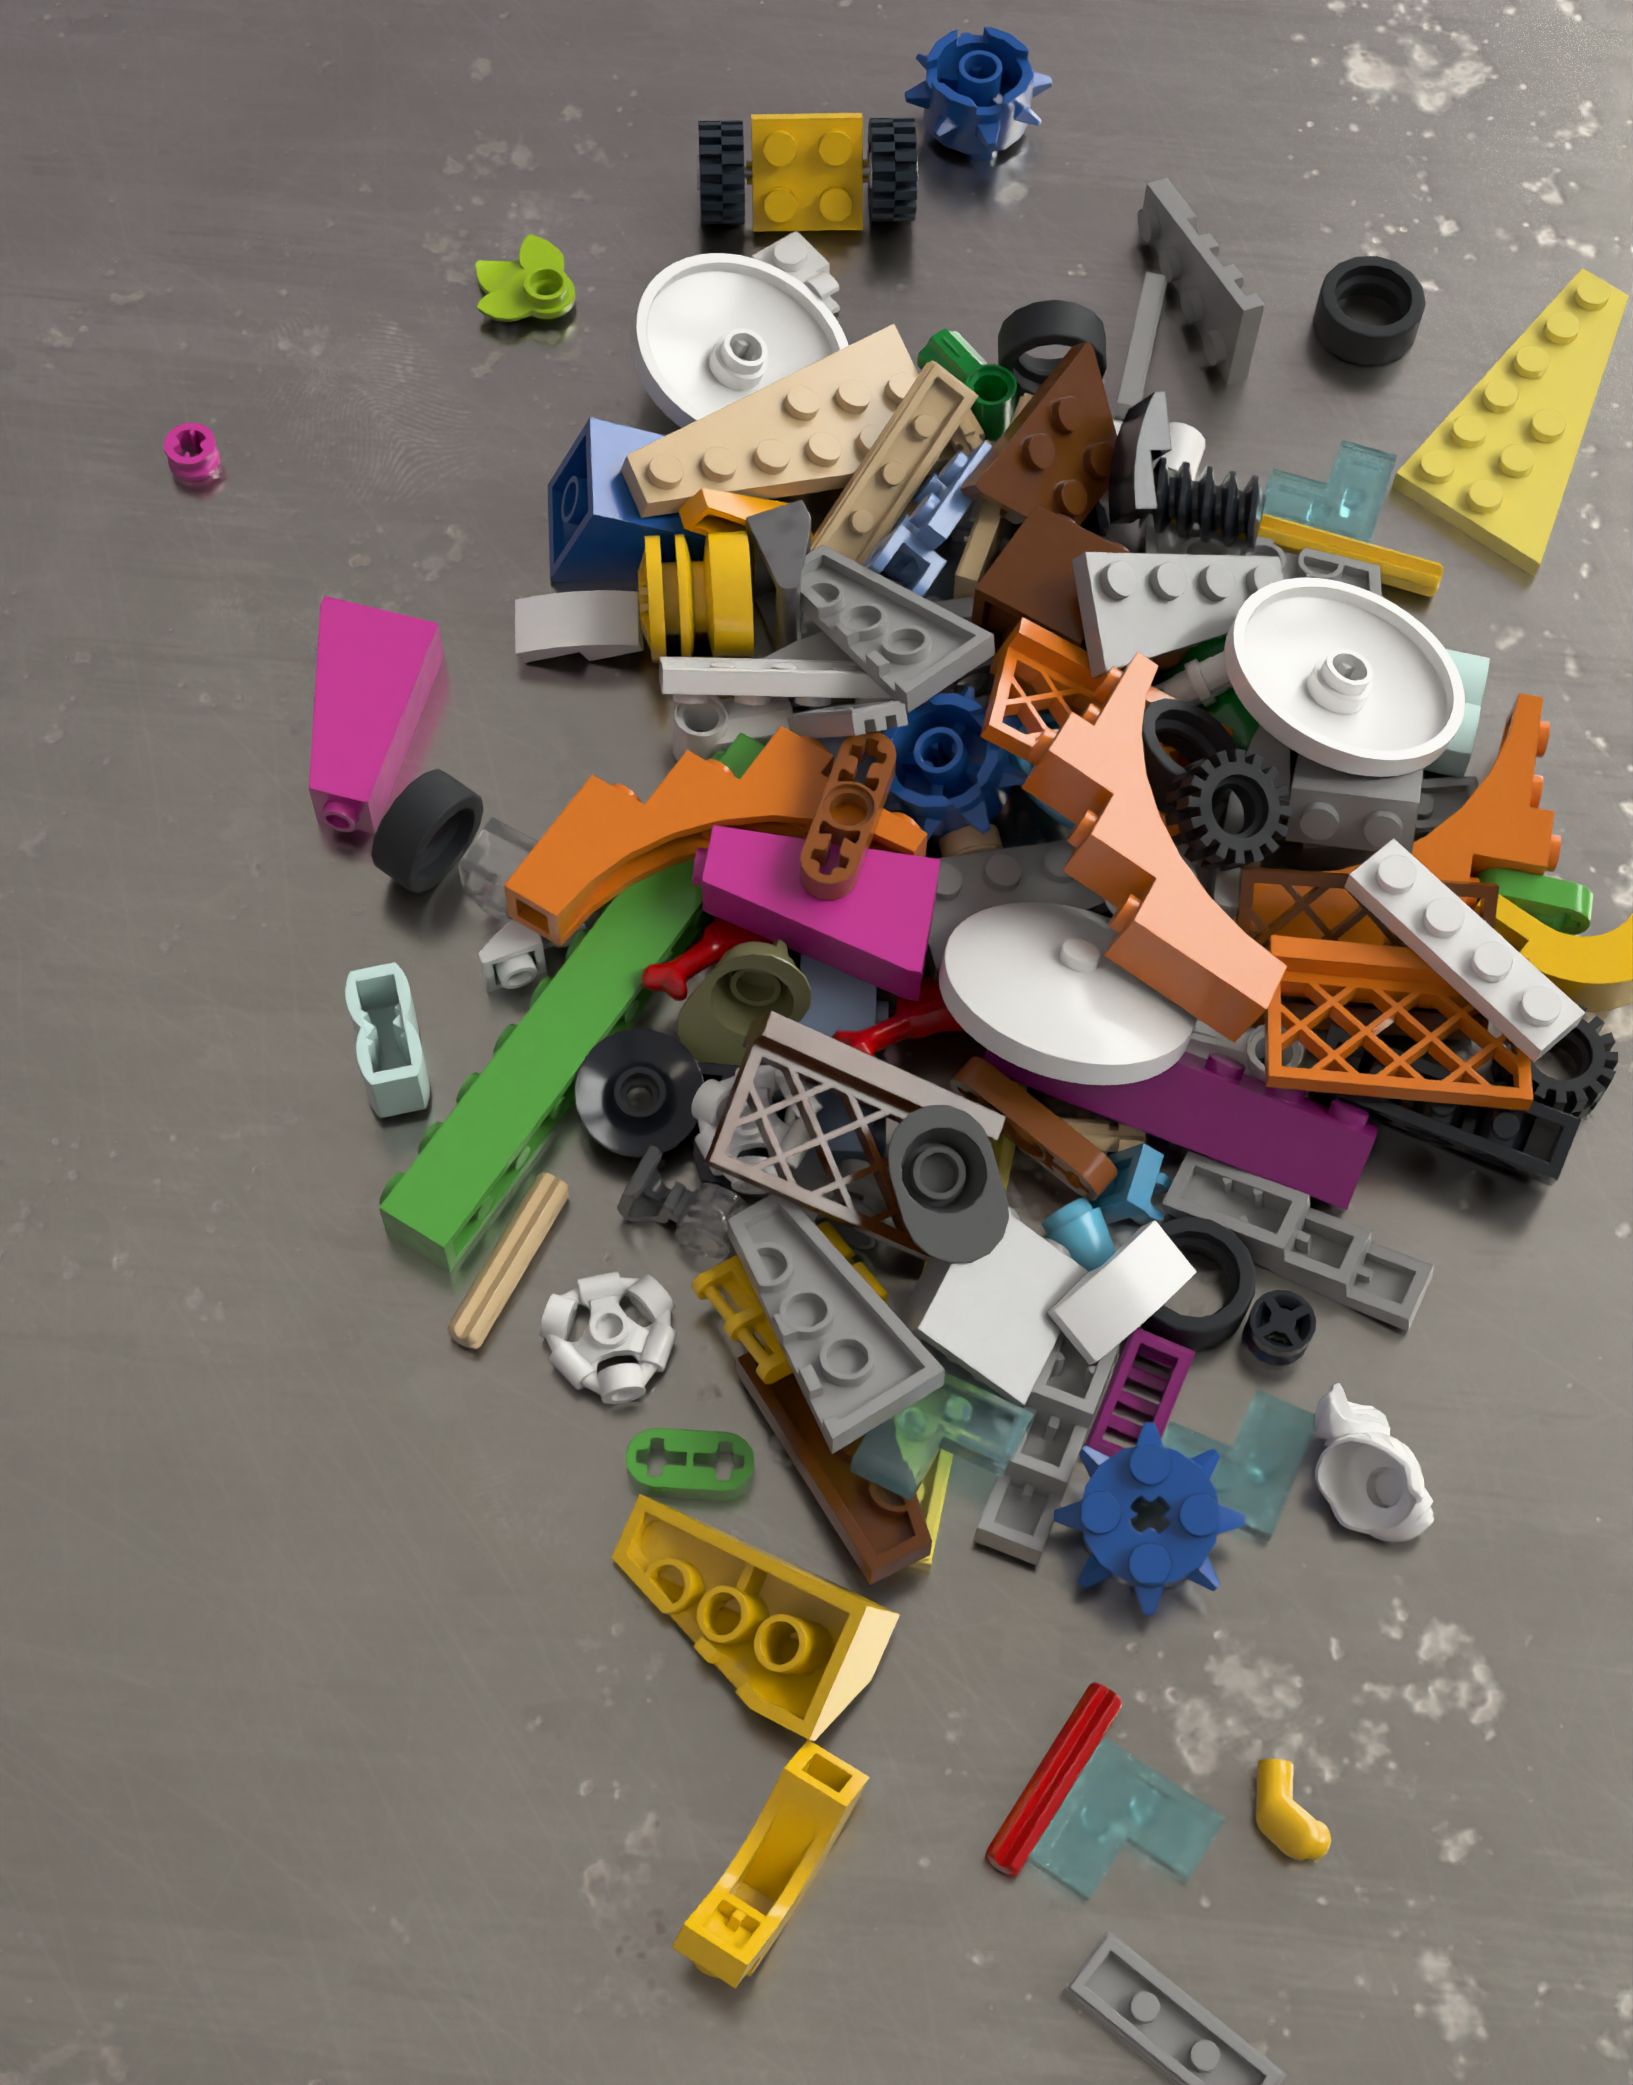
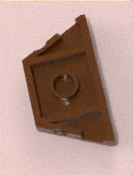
M1089 341L1071 347L961 486L960 490L964 496L971 500L984 498L1000 507L999 515L1014 524H1022L1036 504L1055 514H1062L1071 518L1078 526L1082 524L1109 488L1111 460L1117 439L1096 355Z

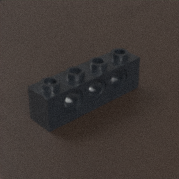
M1331 1025L1325 1043L1335 1050L1352 1036L1344 1029ZM1363 1046L1344 1059L1357 1072L1362 1074L1376 1075L1385 1068ZM1388 1046L1399 1056L1405 1053L1403 1051ZM1418 1058L1410 1065L1423 1078L1428 1080L1442 1081L1451 1074L1445 1067L1422 1058ZM1307 1091L1308 1094L1329 1102L1340 1100L1353 1104L1368 1112L1370 1118L1548 1186H1552L1558 1180L1581 1122V1118L1536 1101L1532 1102L1529 1111Z

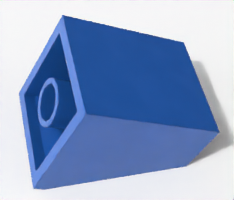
M591 417L588 419L547 485L550 580L557 582L638 579L637 570L645 550L644 536H660L661 563L675 562L674 535L684 534L691 561H703L707 536L684 529L679 512L641 518L621 472L626 455L665 435Z

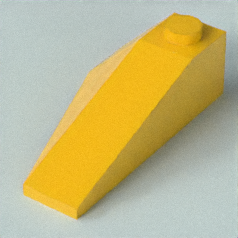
M639 1494L611 1556L662 1613L668 1614L695 1643L693 1647L708 1663L714 1664L736 1687L735 1693L751 1710L808 1740L815 1741L872 1680L900 1615L843 1586L642 1494Z

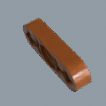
M865 730L866 734L848 736L839 748L800 857L801 883L805 890L816 898L823 900L842 898L849 894L857 883L895 776V746L887 736L880 732H867ZM865 756H873L876 758V763L870 765L865 785L856 782L858 763H861ZM852 803L860 806L867 816L862 822L847 826L836 822L830 815V812L837 805ZM831 843L841 846L839 867H835L831 875L820 873V866H824L827 863L831 852Z
M972 1056L950 1080V1086L955 1094L1006 1116L1001 1134L1079 1195L1089 1200H1096L1117 1176L1116 1167L1099 1148L986 1060Z

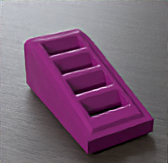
M1139 1328L1133 1331L1126 1339L1084 1447L1088 1446L1108 1457H1112L1122 1449H1125L1102 1439L1107 1426L1136 1439L1139 1438L1143 1426L1112 1414L1117 1402L1153 1417L1152 1422H1155L1161 1438L1195 1351ZM1139 1355L1172 1369L1168 1380L1132 1366L1135 1356ZM1126 1378L1163 1393L1159 1404L1122 1390Z

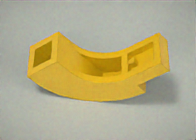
M1498 894L1494 930L1525 958H1529L1530 963L1573 1002L1587 1008L1586 1012L1611 1010L1633 1003V913L1622 925L1607 933L1595 936H1574L1546 926ZM1481 900L1478 902L1474 909V912L1478 915L1480 911Z
M807 1740L782 1770L763 1810L743 1845L714 1888L685 1921L672 1948L692 1960L693 1964L704 1974L720 1978L736 1989L746 1974L748 1976L752 1975L788 1922L834 1845L870 1777L812 1741Z

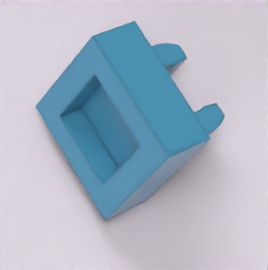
M1145 1143L1107 1155L1117 1169V1176L1096 1200L1091 1201L1092 1208L1100 1207L1107 1224L1129 1217L1141 1225H1146L1154 1220L1156 1222L1162 1221L1165 1213L1155 1208L1150 1200L1152 1194L1160 1195L1168 1192L1173 1182L1166 1174L1159 1172L1164 1155Z

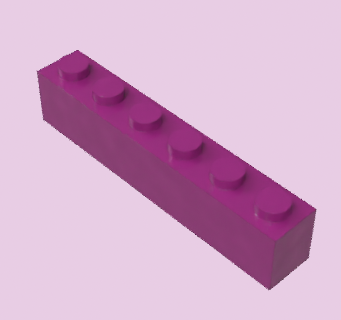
M988 1049L984 1056V1060L992 1064L1012 1081L1275 1183L1303 1192L1345 1210L1348 1209L1375 1141L1379 1126L1367 1121L1369 1113L1353 1104L1332 1100L1331 1105L1327 1106L1306 1098L1307 1091L1265 1087L1264 1081L1244 1074L1245 1065L1230 1057L1216 1053H1209L1208 1058L1204 1059L1185 1051L1172 1067L1161 1074L1143 1081L1121 1085H1086L1066 1082L1021 1068Z

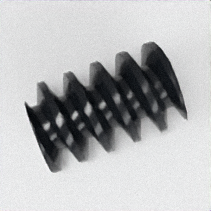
M1161 456L1153 468L1157 509L1140 518L1139 528L1142 527L1149 514H1152L1155 532L1162 534L1171 520L1176 519L1178 537L1186 538L1196 523L1199 524L1201 541L1205 543L1210 542L1217 529L1221 528L1224 546L1229 548L1234 545L1241 533H1245L1247 550L1254 552L1267 494H1262L1260 477L1253 475L1245 488L1240 490L1238 489L1236 471L1230 470L1221 485H1215L1213 467L1206 466L1198 480L1195 481L1192 480L1190 463L1187 461H1183L1176 474L1170 476L1167 459Z

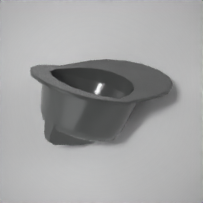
M927 1105L908 1114L894 1129L887 1150L888 1169L904 1225L913 1242L930 1257L950 1264L972 1263L990 1254L1004 1237L1009 1221L1007 1195L995 1160L993 1148L983 1126L968 1112L950 1105Z

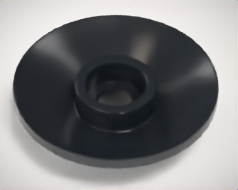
M631 1029L615 1033L599 1042L588 1053L580 1066L575 1084V1102L578 1115L589 1134L598 1143L613 1152L625 1156L643 1157L650 1145L657 1147L661 1153L667 1152L683 1142L698 1123V1119L692 1115L691 1106L696 1092L704 1083L702 1072L690 1051L669 1035L649 1029ZM640 1087L649 1091L652 1097L650 1104L644 1108L633 1107L627 1100V1095L632 1089Z

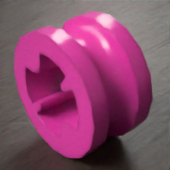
M183 423L167 433L164 440V452L168 458V465L173 475L180 480L196 482L209 478L216 472L220 464V454L216 447L215 436L209 428L198 423ZM194 448L195 453H198L200 448L202 451L194 457H190L189 452H186L184 457L182 454L184 450Z

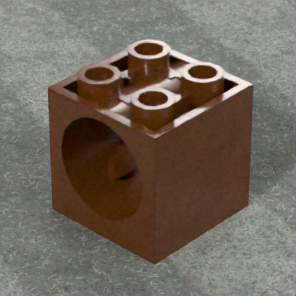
M1036 504L975 587L971 623L994 634L995 654L1022 617L1087 651L1072 560L1085 552H1131L1118 542L1107 541L1078 526L1071 518L1062 514H1055Z

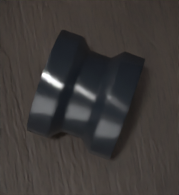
M1274 1290L1263 1294L1255 1301L1242 1330V1344L1246 1354L1255 1364L1268 1370L1281 1371L1297 1364L1303 1358L1316 1331V1316L1311 1305L1302 1296L1288 1290ZM1275 1334L1284 1337L1287 1343H1284L1282 1340L1269 1338V1336Z

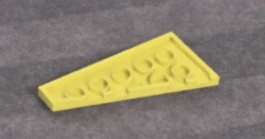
M1582 268L1396 472L1392 487L1535 577L1541 564L1629 295Z

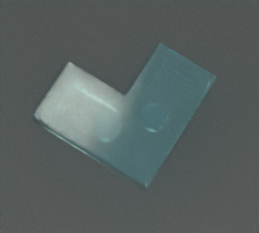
M1342 440L1328 483L1272 468L1264 495L1267 494L1263 514L1370 544L1397 455Z
M945 1372L943 1386L867 1432L852 1458L850 1472L911 1501L915 1497L940 1449L1004 1477L1030 1428L1034 1413Z
M1257 1390L1233 1447L1171 1420L1162 1438V1443L1164 1447L1178 1450L1188 1458H1193L1214 1448L1220 1454V1458L1209 1480L1216 1489L1218 1504L1245 1514V1526L1238 1529L1269 1542L1315 1431V1414Z
M1104 1737L1029 1855L1027 1862L1088 1902L1126 1842L1187 1883L1226 1817Z

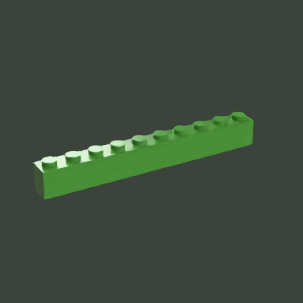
M740 732L727 751L721 748L711 759L723 763L732 771L736 778L740 779L765 745ZM694 860L675 864L631 885L602 906L601 916L590 931L583 929L575 936L567 950L565 964L554 978L551 976L545 977L535 989L530 1000V1010L518 1025L512 1023L504 1029L494 1046V1057L482 1073L474 1072L465 1080L456 1097V1107L444 1123L437 1121L427 1130L419 1144V1155L405 1173L397 1172L384 1187L379 1200V1210L388 1235L448 1272L453 1270L576 1104V1078L585 1057L605 1038L621 1031L630 1030L658 993L642 986V970L648 965L670 962L690 949L713 919L714 915L703 911L702 887L692 885Z

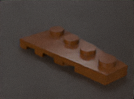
M749 1352L737 1357V1374L869 1584L871 1585L931 1554L932 1539L906 1464H903L895 1440L896 1431L892 1419H888L832 1454L794 1373L772 1384H765L756 1373L759 1364Z

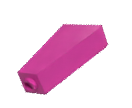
M324 596L320 605L309 792L317 820L323 821L329 827L342 832H352L356 829L375 834L444 659L439 623Z
M713 825L708 849L698 847L696 851L692 874V885L702 887L703 911L773 942L781 939L787 944L789 949L899 997L919 1001L938 890L941 859L868 849L853 890L842 898L823 900L808 893L800 880V857L806 839ZM831 843V852L827 863L824 866H820V873L831 875L832 870L835 867H839L841 846Z

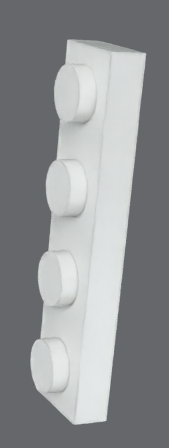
M660 656L659 683L662 694H673V701L679 703L709 702V695H734V702L744 705L769 704L771 696L795 697L796 704L812 707L828 706L831 704V698H855V704L886 702L893 699L854 661Z
M1394 838L1349 874L1344 888L1534 1063L1581 1021L1585 1012Z

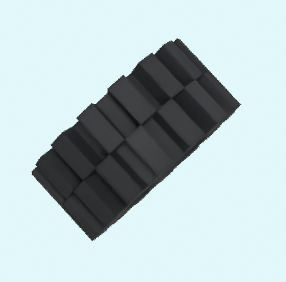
M1234 749L1229 752L1224 750L1191 763L1184 768L1186 772L1176 775L1171 784L1178 788V790L1167 793L1165 801L1166 805L1175 806L1176 812L1165 815L1166 826L1178 824L1180 833L1171 838L1176 847L1186 843L1190 845L1183 855L1190 862L1203 859L1201 868L1207 870L1220 868V871L1232 870L1263 860V856L1274 853L1279 847L1275 841L1286 837L1289 827L1278 822L1291 817V806H1280L1279 798L1289 795L1286 784L1274 787L1272 780L1280 775L1274 766L1260 770L1265 759L1255 753L1245 757L1246 750ZM1219 787L1231 789L1242 804L1244 823L1242 829L1237 834L1226 833L1214 818L1212 796Z
M1577 1004L1584 1012H1586L1587 1008ZM1597 1015L1589 1023L1581 1019L1574 1029L1554 1045L1566 1051L1577 1063V1075L1573 1078L1560 1080L1549 1077L1542 1073L1530 1059L1533 1101L1567 1114H1572L1578 1118L1585 1117L1590 1108L1593 1110L1599 1103L1616 1073L1614 1068L1618 1063V1052H1610L1616 1042L1612 1032L1602 1036L1599 1035L1605 1023ZM1509 1044V1045L1507 1046V1048H1508L1510 1051H1511V1044ZM1492 1059V1062L1496 1063L1492 1071L1494 1082L1504 1081L1502 1086L1514 1087L1513 1075L1496 1060Z

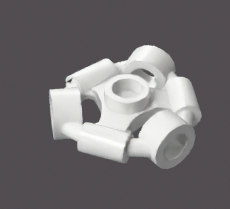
M770 1065L759 1066L753 1083L764 1108L773 1105L772 1097L780 1089L786 1099L793 1097L781 1070ZM739 1068L736 1069L735 1076L720 1082L714 1079L704 1082L693 1099L691 1112L693 1117L698 1119L700 1133L695 1138V1142L704 1159H706ZM801 1080L805 1091L813 1088L810 1083ZM817 1094L808 1098L816 1115L819 1110L823 1109L822 1102ZM747 1101L740 1118L752 1114ZM796 1103L790 1105L799 1117L793 1122H782L776 1112L767 1115L782 1152L811 1140ZM755 1121L735 1129L726 1153L749 1165H754L768 1159L760 1156L737 1158L738 1154L744 1150L757 1147L766 1148ZM808 1149L786 1158L788 1166L797 1169ZM773 1164L761 1169L778 1177ZM709 1167L714 1175L723 1174L730 1180L732 1188L738 1192L747 1194L769 1193Z
M618 1271L577 1279L578 1287L562 1295L553 1293L545 1307L540 1326V1336L546 1338L552 1351L549 1361L577 1390L587 1387L599 1394L603 1403H626L644 1395L646 1392L645 1385L654 1372L664 1371L677 1331L671 1327V1311L675 1308V1305L664 1287L649 1274H645L640 1279L623 1278L619 1276ZM626 1294H628L637 1310L652 1323L651 1325L641 1327L627 1317L619 1306L621 1299ZM578 1304L583 1305L591 1312L589 1324L579 1341L568 1342L567 1340L576 1319ZM633 1355L639 1363L613 1365L601 1370L597 1374L598 1363L614 1356Z

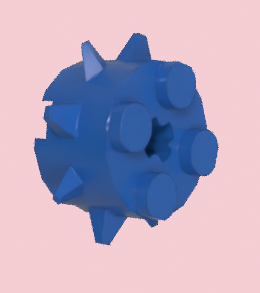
M984 27L983 35H972L970 32L961 33V36L958 37V30H955L939 39L928 55L918 54L915 59L926 69V80L906 91L904 97L907 103L924 108L923 124L925 132L929 136L935 137L948 148L966 153L972 160L977 162L989 161L997 156L998 151L1006 149L1019 140L1028 124L1036 126L1041 124L1042 120L1030 109L1031 99L1052 87V80L1050 76L1033 71L1028 60L1029 51L1027 47L1012 34L992 27Z
M967 686L960 695L956 693L936 694L907 713L908 725L887 728L883 732L892 741L896 749L895 776L883 809L887 811L901 810L903 814L913 819L921 830L928 833L927 841L932 834L945 836L954 830L967 826L973 827L982 834L991 829L990 824H993L995 816L1001 812L1011 794L1012 786L1024 784L1028 777L1025 773L1011 766L1007 750L980 737L986 713L983 707L975 701L974 688ZM1018 716L1003 717L1002 723L1018 731L1022 727Z
M1144 1422L1136 1446L1122 1449L1112 1457H1108L1088 1446L1081 1449L1079 1455L1090 1476V1480L1084 1489L1083 1499L1054 1510V1522L1083 1533L1084 1545L1090 1554L1077 1581L1084 1588H1087L1111 1577L1121 1585L1133 1586L1143 1615L1155 1614L1164 1587L1175 1586L1186 1578L1214 1592L1221 1584L1208 1555L1213 1549L1218 1535L1245 1526V1514L1218 1504L1216 1489L1209 1480L1220 1458V1454L1213 1448L1193 1458H1188L1178 1450L1166 1448L1163 1446L1155 1422ZM1140 1502L1147 1507H1151L1157 1502L1166 1510L1161 1520L1168 1525L1167 1528L1160 1534L1151 1527L1145 1529L1142 1533L1138 1532L1131 1524L1137 1519L1138 1515L1132 1508Z

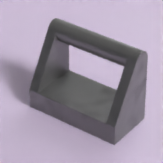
M803 500L746 517L752 600L776 651L801 639L805 613L800 609V589L805 557L810 553L811 516Z

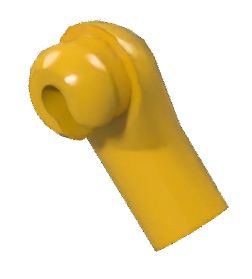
M1282 1759L1259 1760L1257 1763L1256 1822L1260 1832L1286 1856L1295 1860L1303 1861L1308 1859L1315 1861L1322 1858L1330 1847V1832L1324 1823L1316 1821L1315 1818L1292 1800L1293 1763Z

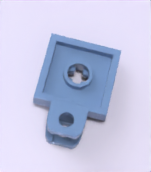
M984 441L968 456L958 451L945 465L939 475L933 473L914 495L912 500L918 506L912 515L908 516L905 514L898 520L889 534L874 547L862 566L878 574L883 570L895 581L899 579L904 583V588L923 597L947 562L934 549L948 538L973 501L964 496L960 488L991 450L992 446Z

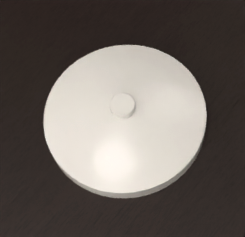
M709 253L687 257L662 270L644 291L632 318L630 328L631 355L641 383L655 404L681 428L849 346L835 316L824 302L806 285L771 264L754 258L727 253Z
M1293 578L1271 583L1253 593L1244 602L1227 634L1224 647L1226 670L1230 682L1244 707L1277 740L1302 756L1321 765L1363 776L1389 777L1409 774L1430 765L1439 758L1462 723L1465 711L1464 688L1458 670L1443 645L1422 623L1408 612L1368 590L1351 584L1321 578Z
M1020 902L982 910L971 915L955 928L948 939L940 965L939 986L942 998L954 1019L971 1037L989 1051L1021 1068L1066 1082L1086 1085H1121L1157 1076L1172 1067L1184 1054L1197 1020L1195 1016L1104 956L1116 934V931L1108 926L1111 918L1071 906L1053 903Z

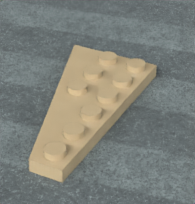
M892 324L626 455L621 472L641 518L678 513V510L701 488L763 499L845 488L919 374L895 324ZM950 442L947 443L926 476L933 473L940 474L945 465L956 454Z

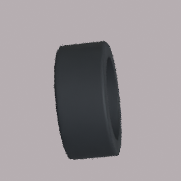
M1358 256L1340 262L1325 275L1313 316L1316 335L1327 350L1342 360L1352 363L1383 365L1401 358L1414 344L1426 306L1423 286L1410 270L1393 260L1378 256ZM1350 296H1372L1382 299L1393 306L1400 315L1401 320L1387 326L1365 325L1345 315L1337 303Z
M1062 300L1033 302L1015 310L1003 321L998 334V365L1005 367L1014 375L1017 383L1016 395L1023 397L1024 393L1034 395L1063 359L1035 358L1025 353L1039 346L1055 344L1072 347L1089 341L1094 348L1101 378L1103 379L1107 369L1106 335L1103 322L1091 309L1075 302Z
M1163 698L1149 703L1144 709L1142 742L1146 775L1157 809L1170 814L1176 812V807L1165 804L1167 793L1178 790L1171 783L1176 775L1186 771L1168 756L1159 742L1175 748L1188 758L1191 763L1224 750L1229 752L1238 748L1234 739L1219 721L1203 709L1188 702ZM1219 787L1213 793L1212 811L1231 789Z
M435 769L423 773L402 791L382 818L374 836L371 850L374 866L410 891L420 893L431 889L451 872L473 842L480 827L484 811L481 796L442 770Z
M1186 1216L1165 1221L1160 1224V1227L1180 1251L1201 1253L1216 1261L1227 1274L1229 1294L1223 1307L1214 1314L1203 1317L1180 1315L1163 1304L1140 1326L1144 1331L1192 1351L1217 1346L1238 1330L1255 1295L1256 1269L1249 1249L1233 1231L1213 1220Z

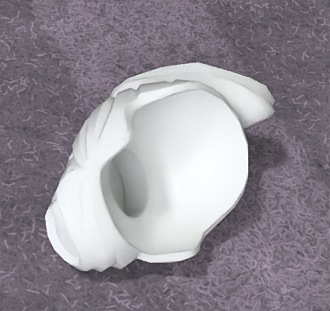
M1341 1384L1332 1385L1330 1392L1320 1399L1314 1420V1430L1317 1432V1437L1325 1439L1324 1445L1327 1446L1320 1455L1315 1468V1480L1319 1490L1329 1502L1338 1522L1348 1529L1370 1534L1376 1539L1391 1543L1404 1542L1417 1537L1429 1528L1434 1521L1431 1508L1433 1500L1426 1488H1424V1479L1418 1461L1408 1446L1390 1436V1426L1386 1416L1373 1406L1347 1401Z

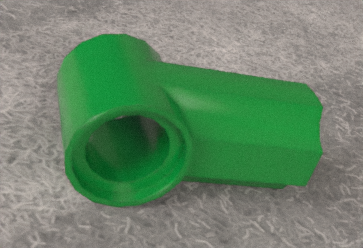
M944 328L931 336L926 346L918 353L917 366L922 370L926 363L934 360L979 395L970 409L985 433L984 440H997L1010 426L1014 416L1017 391L1016 379L1012 372L1005 367L988 364L957 331L950 332L947 328Z

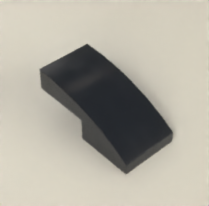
M1153 392L1129 408L1121 424L1115 442L1109 477L1110 524H1131L1157 509L1152 462L1172 450L1165 392Z

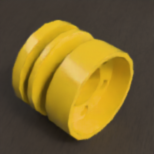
M747 531L707 533L703 561H691L684 534L674 535L675 562L661 563L660 536H644L645 550L637 570L640 624L651 650L652 663H659L660 656L667 657L666 635H680L681 657H692L695 634L707 633L714 658H753V604Z

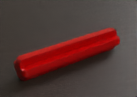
M1096 1682L1091 1683L1084 1692L987 1848L985 1858L1001 1872L1012 1877L1020 1873L1122 1706V1699L1115 1692Z

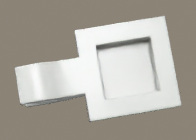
M797 230L752 255V258L771 264L802 282L824 302L832 314L840 311V306L830 296L839 291V284L830 275L829 262Z

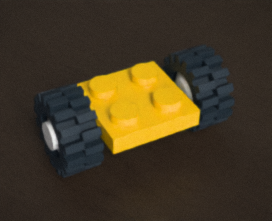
M862 113L751 114L752 161H746V166H744L743 120L698 121L699 156H696L697 190H700L701 224H745V178L747 185H752L753 232L863 230V183H868V205L871 221H914L916 218L918 156L914 118H870L868 124L867 159H863Z

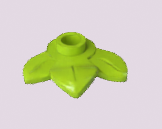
M528 234L520 247L519 261H476L477 279L480 288L486 293V296L477 304V310L493 320L504 322L517 321L531 315L541 319H553L564 315L572 308L575 302L574 284L564 272V255L549 241L539 236Z

